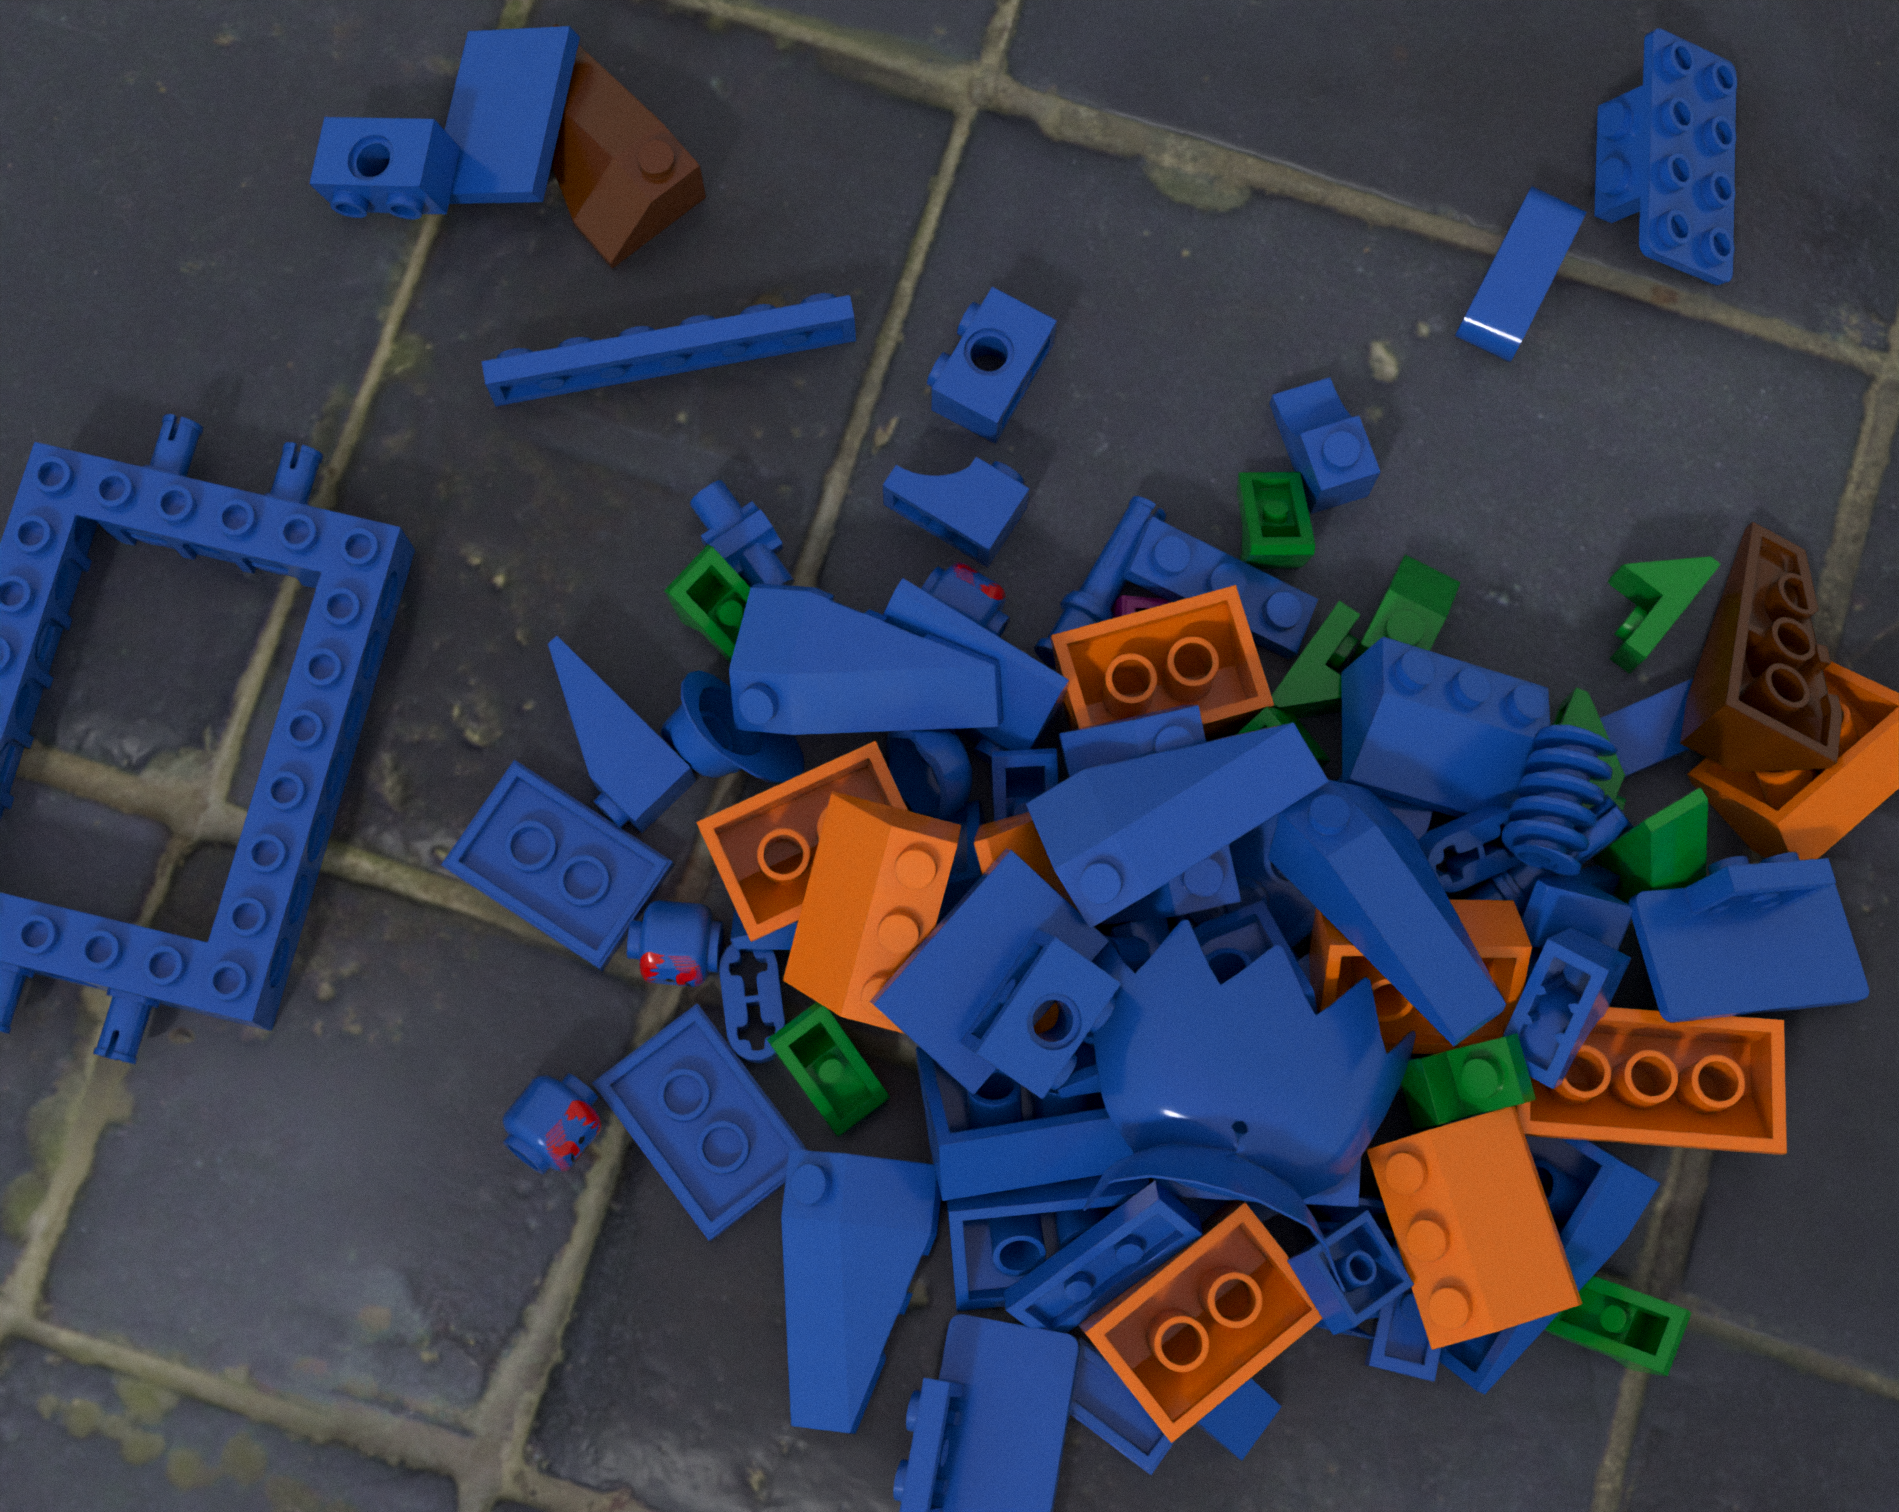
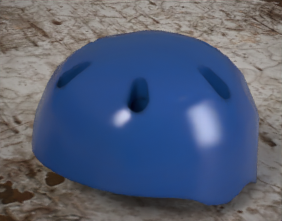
M951 729L888 731L887 767L905 805L914 813L940 820H946L960 811L970 797L973 781L971 764L960 738Z

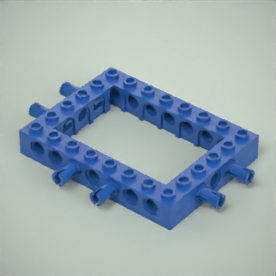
M165 414L163 416L162 427L150 464L143 465L142 467L34 442L0 542V820L4 808L11 809L15 798L9 793L24 748L31 749L34 737L29 732L43 689L50 690L53 677L49 675V671L63 629L69 631L73 620L68 613L82 571H89L92 560L87 555L98 523L115 540L124 544L135 546L138 540L151 545L175 549L183 558L195 560L196 554L235 563L243 572L255 574L257 568L275 574L295 577L301 585L316 588L208 942L0 892V1032L6 1034L11 1032L12 1028L10 1026L26 977L33 978L34 974L83 985L107 991L106 995L112 997L97 1048H94L93 1054L134 1065L137 1063L138 1058L136 1057L151 1008L159 1009L160 1004L272 1031L415 553L413 545L401 527L307 505L319 465L323 461V454L309 446L302 445L300 452L296 451L298 447L296 443L286 442L283 444V453L271 491L263 495L187 477L199 437L202 435L204 428L199 423L182 416L179 421L180 423L177 424V417L173 414Z

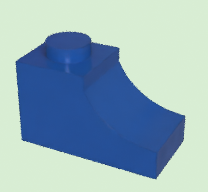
M1331 378L1273 394L1269 405L1294 472L1301 473L1310 514L1368 497L1381 471L1360 416L1352 417L1348 413L1334 388Z
M975 457L971 465L964 470L939 476L918 474L895 465L883 483V505L988 568L1026 511L1030 488L1023 485L1024 479L1006 464L994 461L990 465L978 457Z
M1573 927L1547 938L1502 1036L1518 1033L1531 1078L1551 1089H1555L1562 1084L1584 1041L1600 1018L1604 1017L1631 957Z

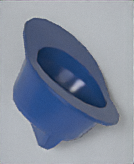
M704 671L690 672L681 682L682 703L664 722L661 736L678 751L681 758L693 770L702 776L719 778L744 770L771 784H781L802 774L804 770L803 753L793 735L735 730L731 688L713 674Z

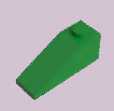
M1701 787L1642 821L1592 858L1596 865H1600L1621 876L1614 891L1618 899L1628 904L1632 896L1642 891L1686 888L1706 877L1707 796Z

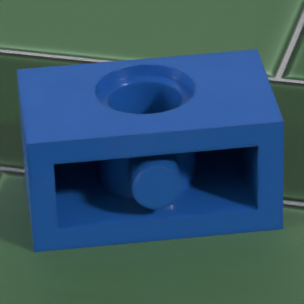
M324 117L309 184L330 203L332 210L347 217L363 218L367 216V212L390 213L399 218L410 220L419 219L422 217V214L447 215L461 148L435 119Z
M991 287L981 305L973 301L964 313L957 329V335L962 338L952 355L946 352L941 353L929 374L927 385L932 387L931 410L996 444L1054 345L1057 320ZM982 355H993L998 357L1004 365L995 371H984L976 367L973 361Z
M1037 929L960 1043L1027 1090L1044 1099L1050 1089L1056 1090L1060 1088L1070 1077L1077 1063V1056L1074 1053L1088 1032L1093 1033L1099 1030L1111 1016L1116 1005V999L1113 995L1121 985V982L1056 936ZM1054 1000L1058 1006V1019L1055 1025L1045 1033L1036 1034L1033 1028V1015L1036 1009L1042 1003Z

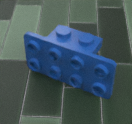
M1657 28L1647 33L1644 38L1643 85L1598 106L1594 216L1609 223H1614L1640 212L1639 247L1644 256L1718 286L1731 281L1733 277V256L1735 251L1734 200L1736 195L1735 144L1737 138L1736 69L1729 60L1666 30Z
M1787 852L1768 857L1756 864H1750L1747 856L1730 857L1709 865L1710 875L1686 888L1642 891L1629 899L1628 904L1633 909L1631 918L1660 1015L1667 1022L1676 1023L1851 1004L1866 999L1869 995V986L1835 885L1836 880L1829 858L1800 860L1797 852Z
M965 1314L954 1316L948 1325L939 1379L923 1378L921 1391L914 1390L908 1404L906 1428L907 1431L914 1433L909 1460L902 1459L900 1461L894 1480L893 1497L894 1500L901 1502L899 1512H1053L1081 1350L1079 1340L1071 1334L1040 1328L1029 1329L1024 1325Z

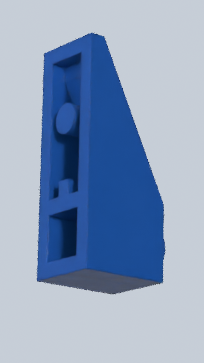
M556 636L548 643L589 776L597 790L601 793L593 801L619 828L629 821L642 834L696 782L693 771L574 651Z

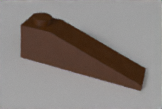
M554 24L552 27H560V26H559L558 24ZM578 45L551 167L564 196L574 226L613 269L705 199L706 194L701 168L697 161L651 111Z
M1755 522L1750 523L1743 533L1687 696L1680 744L1734 772L1829 769L1838 760L1842 710L1839 696L1829 694L1823 670L1831 664L1827 646L1817 644L1811 617L1819 611L1806 551Z

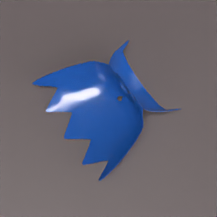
M1182 920L1136 973L1122 960L1109 940L1091 962L1121 982V985L1113 995L1116 999V1005L1111 1016L1099 1030L1093 1032L1101 1094L1106 1111L1134 1154L1116 1161L1104 1171L1083 1210L1085 1211L1109 1184L1143 1178L1171 1180L1220 1196L1242 1201L1258 1202L1309 1228L1318 1240L1342 1292H1344L1345 1288L1336 1271L1329 1247L1317 1221L1303 1199L1336 1186L1349 1174L1366 1150L1383 1122L1401 1085L1413 1051L1416 1032L1414 1030L1410 1031L1386 1053L1380 1032L1372 985L1367 977H1363L1329 1007L1315 1015L1283 947L1277 944L1237 975L1220 985L1206 960L1189 920ZM1235 1122H1242L1247 1127V1133L1242 1135L1239 1140H1237L1232 1128Z

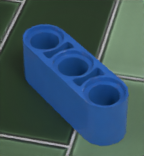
M1531 186L1455 337L1510 363L1587 212Z

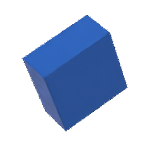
M1368 1210L1346 1219L1323 1235L1331 1252L1336 1271L1345 1288L1344 1292H1342L1318 1240L1287 1260L1332 1335L1356 1327L1414 1285Z

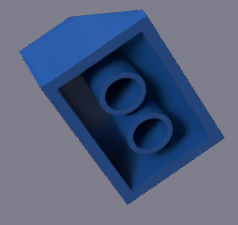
M902 578L883 615L888 616L887 623L922 637L930 633L995 659L1000 664L1003 723L999 727L951 730L976 744L973 750L974 753L989 765H991L992 751L1038 749L1062 713L1069 680Z
M1386 637L1380 638L1341 672L1343 783L1366 787L1374 794L1458 818L1488 805L1499 804L1511 808L1512 803L1521 798L1518 795V784L1528 774L1526 771L1528 756L1536 751L1534 748L1535 734L1541 728L1550 726L1548 687ZM1501 823L1500 829L1503 830L1506 825Z
M1181 705L1059 733L1068 778L1084 768L1146 756L1151 753L1206 742L1198 705ZM1229 844L1152 893L1101 922V925L1174 917L1240 902L1241 898Z
M916 1047L930 1150L942 1201L1103 1175L1104 1171L1116 1161L1134 1154L1108 1115L1101 1092L1060 1098L1057 1089H1050L1044 1099H1041L996 1069L973 1095L920 1047Z
M1102 1175L946 1200L957 1311L1005 1307L1004 1291L1150 1185L1149 1178L1109 1184L1085 1211L1083 1210Z

